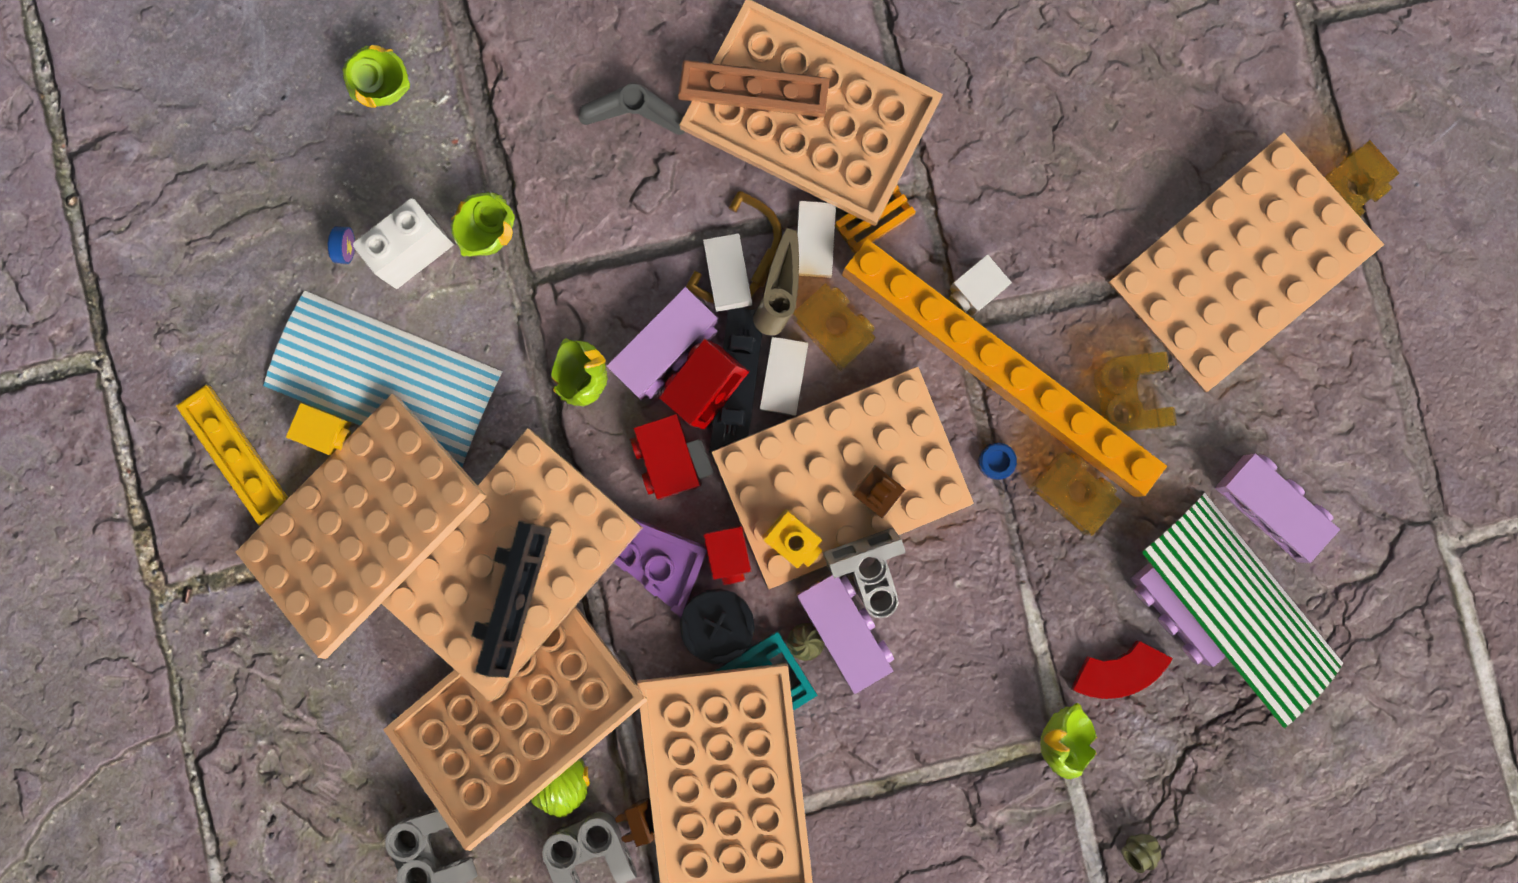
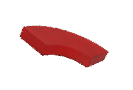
M1136 640L1128 652L1115 659L1099 660L1087 656L1071 690L1082 695L1100 699L1130 696L1154 683L1168 668L1173 658Z

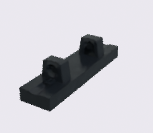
M735 308L728 310L723 349L750 372L714 417L710 453L749 436L762 333L753 322V316L756 311L754 309ZM734 349H742L748 351L750 354L737 353L732 351Z
M519 521L511 549L497 547L493 561L506 565L490 622L481 623L476 621L472 631V637L484 641L475 673L486 677L509 678L551 534V528Z

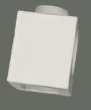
M986 255L951 285L949 289L953 294L950 298L958 308L964 312L968 311L973 317L1012 282L990 256Z

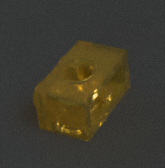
M1369 140L1355 149L1325 175L1324 178L1360 217L1366 212L1362 206L1370 199L1376 202L1393 188L1389 182L1400 173ZM1348 180L1356 184L1358 188L1357 195L1349 190Z
M825 283L794 311L792 319L841 372L874 342L876 337L872 332L875 328L864 315L859 314L857 317L847 307L850 301L839 288L835 286L831 290ZM831 317H839L845 322L846 330L841 334H832L826 328V321Z
M1065 452L1057 454L1029 488L1082 534L1093 536L1122 502L1114 495L1117 489L1102 477L1096 479L1087 472L1088 464L1078 455L1072 452L1070 455ZM1075 481L1080 482L1085 488V496L1080 502L1073 500L1069 493L1070 486Z

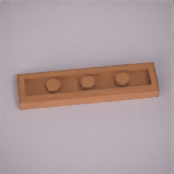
M683 60L678 97L679 100L825 118L830 78Z

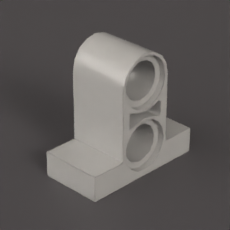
M894 528L823 552L827 566L834 578L848 573L852 574L858 595L870 615L876 618H886L894 613L898 606V595L886 560L906 553L902 539ZM865 558H875L871 566L867 568L859 567ZM885 591L881 599L876 601L870 600L875 592Z

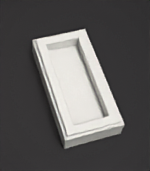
M799 201L797 229L799 276L832 277L836 206L830 203Z
M739 233L703 240L716 312L751 306L752 299Z
M772 337L760 410L796 416L808 348L807 342Z

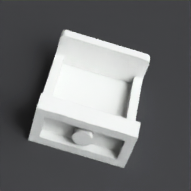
M413 198L409 199L353 243L355 250L374 274L395 289H398L454 245L430 214L427 215Z

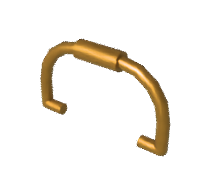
M738 191L729 209L737 212L741 203L744 202L763 213L773 228L774 239L771 248L767 249L751 278L752 283L749 285L752 297L758 288L763 287L767 281L775 253L782 239V228L780 221L771 208L743 191ZM694 271L686 288L697 297L715 304L713 294L696 286L702 274Z

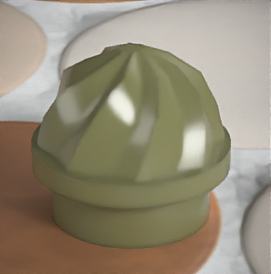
M810 623L796 625L790 631L787 639V645L791 654L803 661H809L818 657L823 651L825 644L815 626Z
M1141 833L1136 836H1130L1126 840V846L1121 850L1125 861L1138 873L1153 870L1157 867V863L1161 858V846L1158 840L1149 834Z

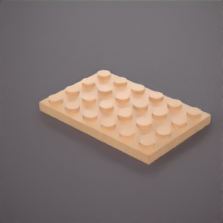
M745 0L712 63L830 78L825 118L692 101L680 123V129L876 226L943 94L752 0Z
M1282 133L1108 283L1204 392H1208L1384 246V244L1285 133Z
M919 367L909 369L712 451L768 589L826 566L827 563L823 554L825 551L890 528H894L898 535H901L974 504ZM874 465L878 466L906 489L883 519L852 495ZM785 509L822 539L818 545L822 552L809 567L803 563L797 569L762 539L764 533ZM792 536L789 539L790 548L798 549L802 546L803 540L800 536Z
M391 394L344 441L342 449H337L236 551V554L316 656L327 659L487 496L404 402L396 395Z
M529 428L478 485L487 497L381 603L490 702L501 693L643 529L640 524ZM519 521L551 528V534L509 678L486 677L475 673L484 641L472 637V631L476 621L481 623L490 622L506 565L493 561L497 547L511 549Z
M575 606L493 701L490 702L456 670H453L383 730L464 850L471 851L645 704L648 699L581 611Z
M788 663L638 680L637 686L648 699L640 707L660 883H813Z

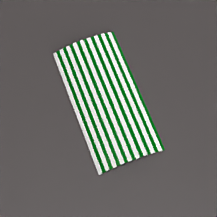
M1205 493L1175 524L1142 551V554L1284 729L1318 698L1342 667L1343 662Z

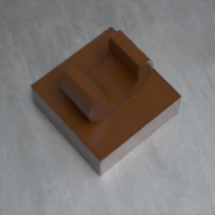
M874 465L852 495L883 519L906 489L878 466Z
M650 797L637 801L615 818L616 823L627 821L631 830L621 837L622 842L634 840L636 847L655 840Z

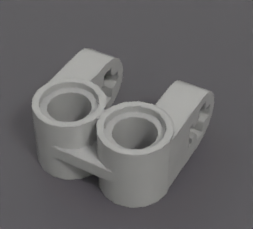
M437 808L407 817L397 823L387 833L385 846L388 854L394 859L397 868V883H419L412 876L413 867L422 868L426 872L428 877L427 883H466L478 876L472 857L441 865L438 858L434 856L430 843L431 833L449 827ZM407 830L414 834L416 837L415 847H408L403 844L401 840L402 831Z
M596 812L581 821L567 827L558 828L552 832L543 846L542 855L553 883H581L575 870V865L600 856H605L616 883H626L637 878L633 860L626 843L622 842V833L613 816L605 812ZM592 826H602L608 833V840L601 843L595 842L589 835V828ZM558 841L568 842L573 849V855L570 857L559 856L555 851V843Z

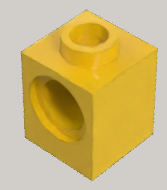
M300 403L286 438L327 455H332L337 449H342L344 441L352 434L349 430L351 422L313 406Z

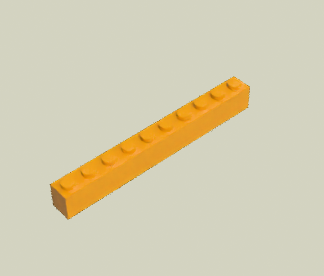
M866 239L844 268L842 274L844 278L1131 496H1146L1167 468L1166 464L869 239Z

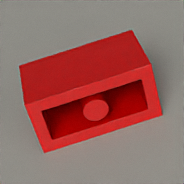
M704 339L690 350L687 362L681 370L667 380L665 390L659 398L689 425L705 429L750 371L718 344Z
M677 414L634 428L636 437L631 438L630 441L636 459H644L648 472L643 473L642 478L648 495L655 493L656 499L662 500L701 487Z
M742 526L704 534L713 580L722 578L723 585L745 581L744 573L751 572V566Z

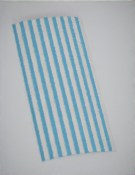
M304 291L280 337L263 386L357 425H361L391 394H394L404 402L460 467H463L476 429L502 371Z

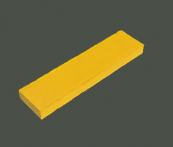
M205 385L176 405V407L256 523L261 526L288 499V496L211 386Z

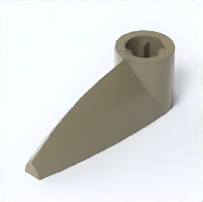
M786 228L768 274L763 299L753 316L756 328L766 335L773 336L783 331L796 308L799 282V243L796 230Z

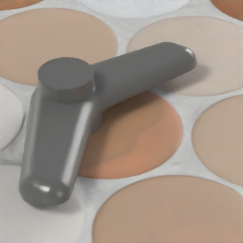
M638 83L627 84L582 105L579 109V120L584 125L626 113H637L675 134L682 135L685 133V131L680 129V123L684 115Z

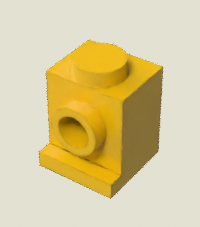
M787 509L780 514L762 536L765 543L770 545L797 569L803 563L809 567L822 552V549L818 546L822 539ZM792 536H800L803 543L800 548L792 549L789 547V539Z

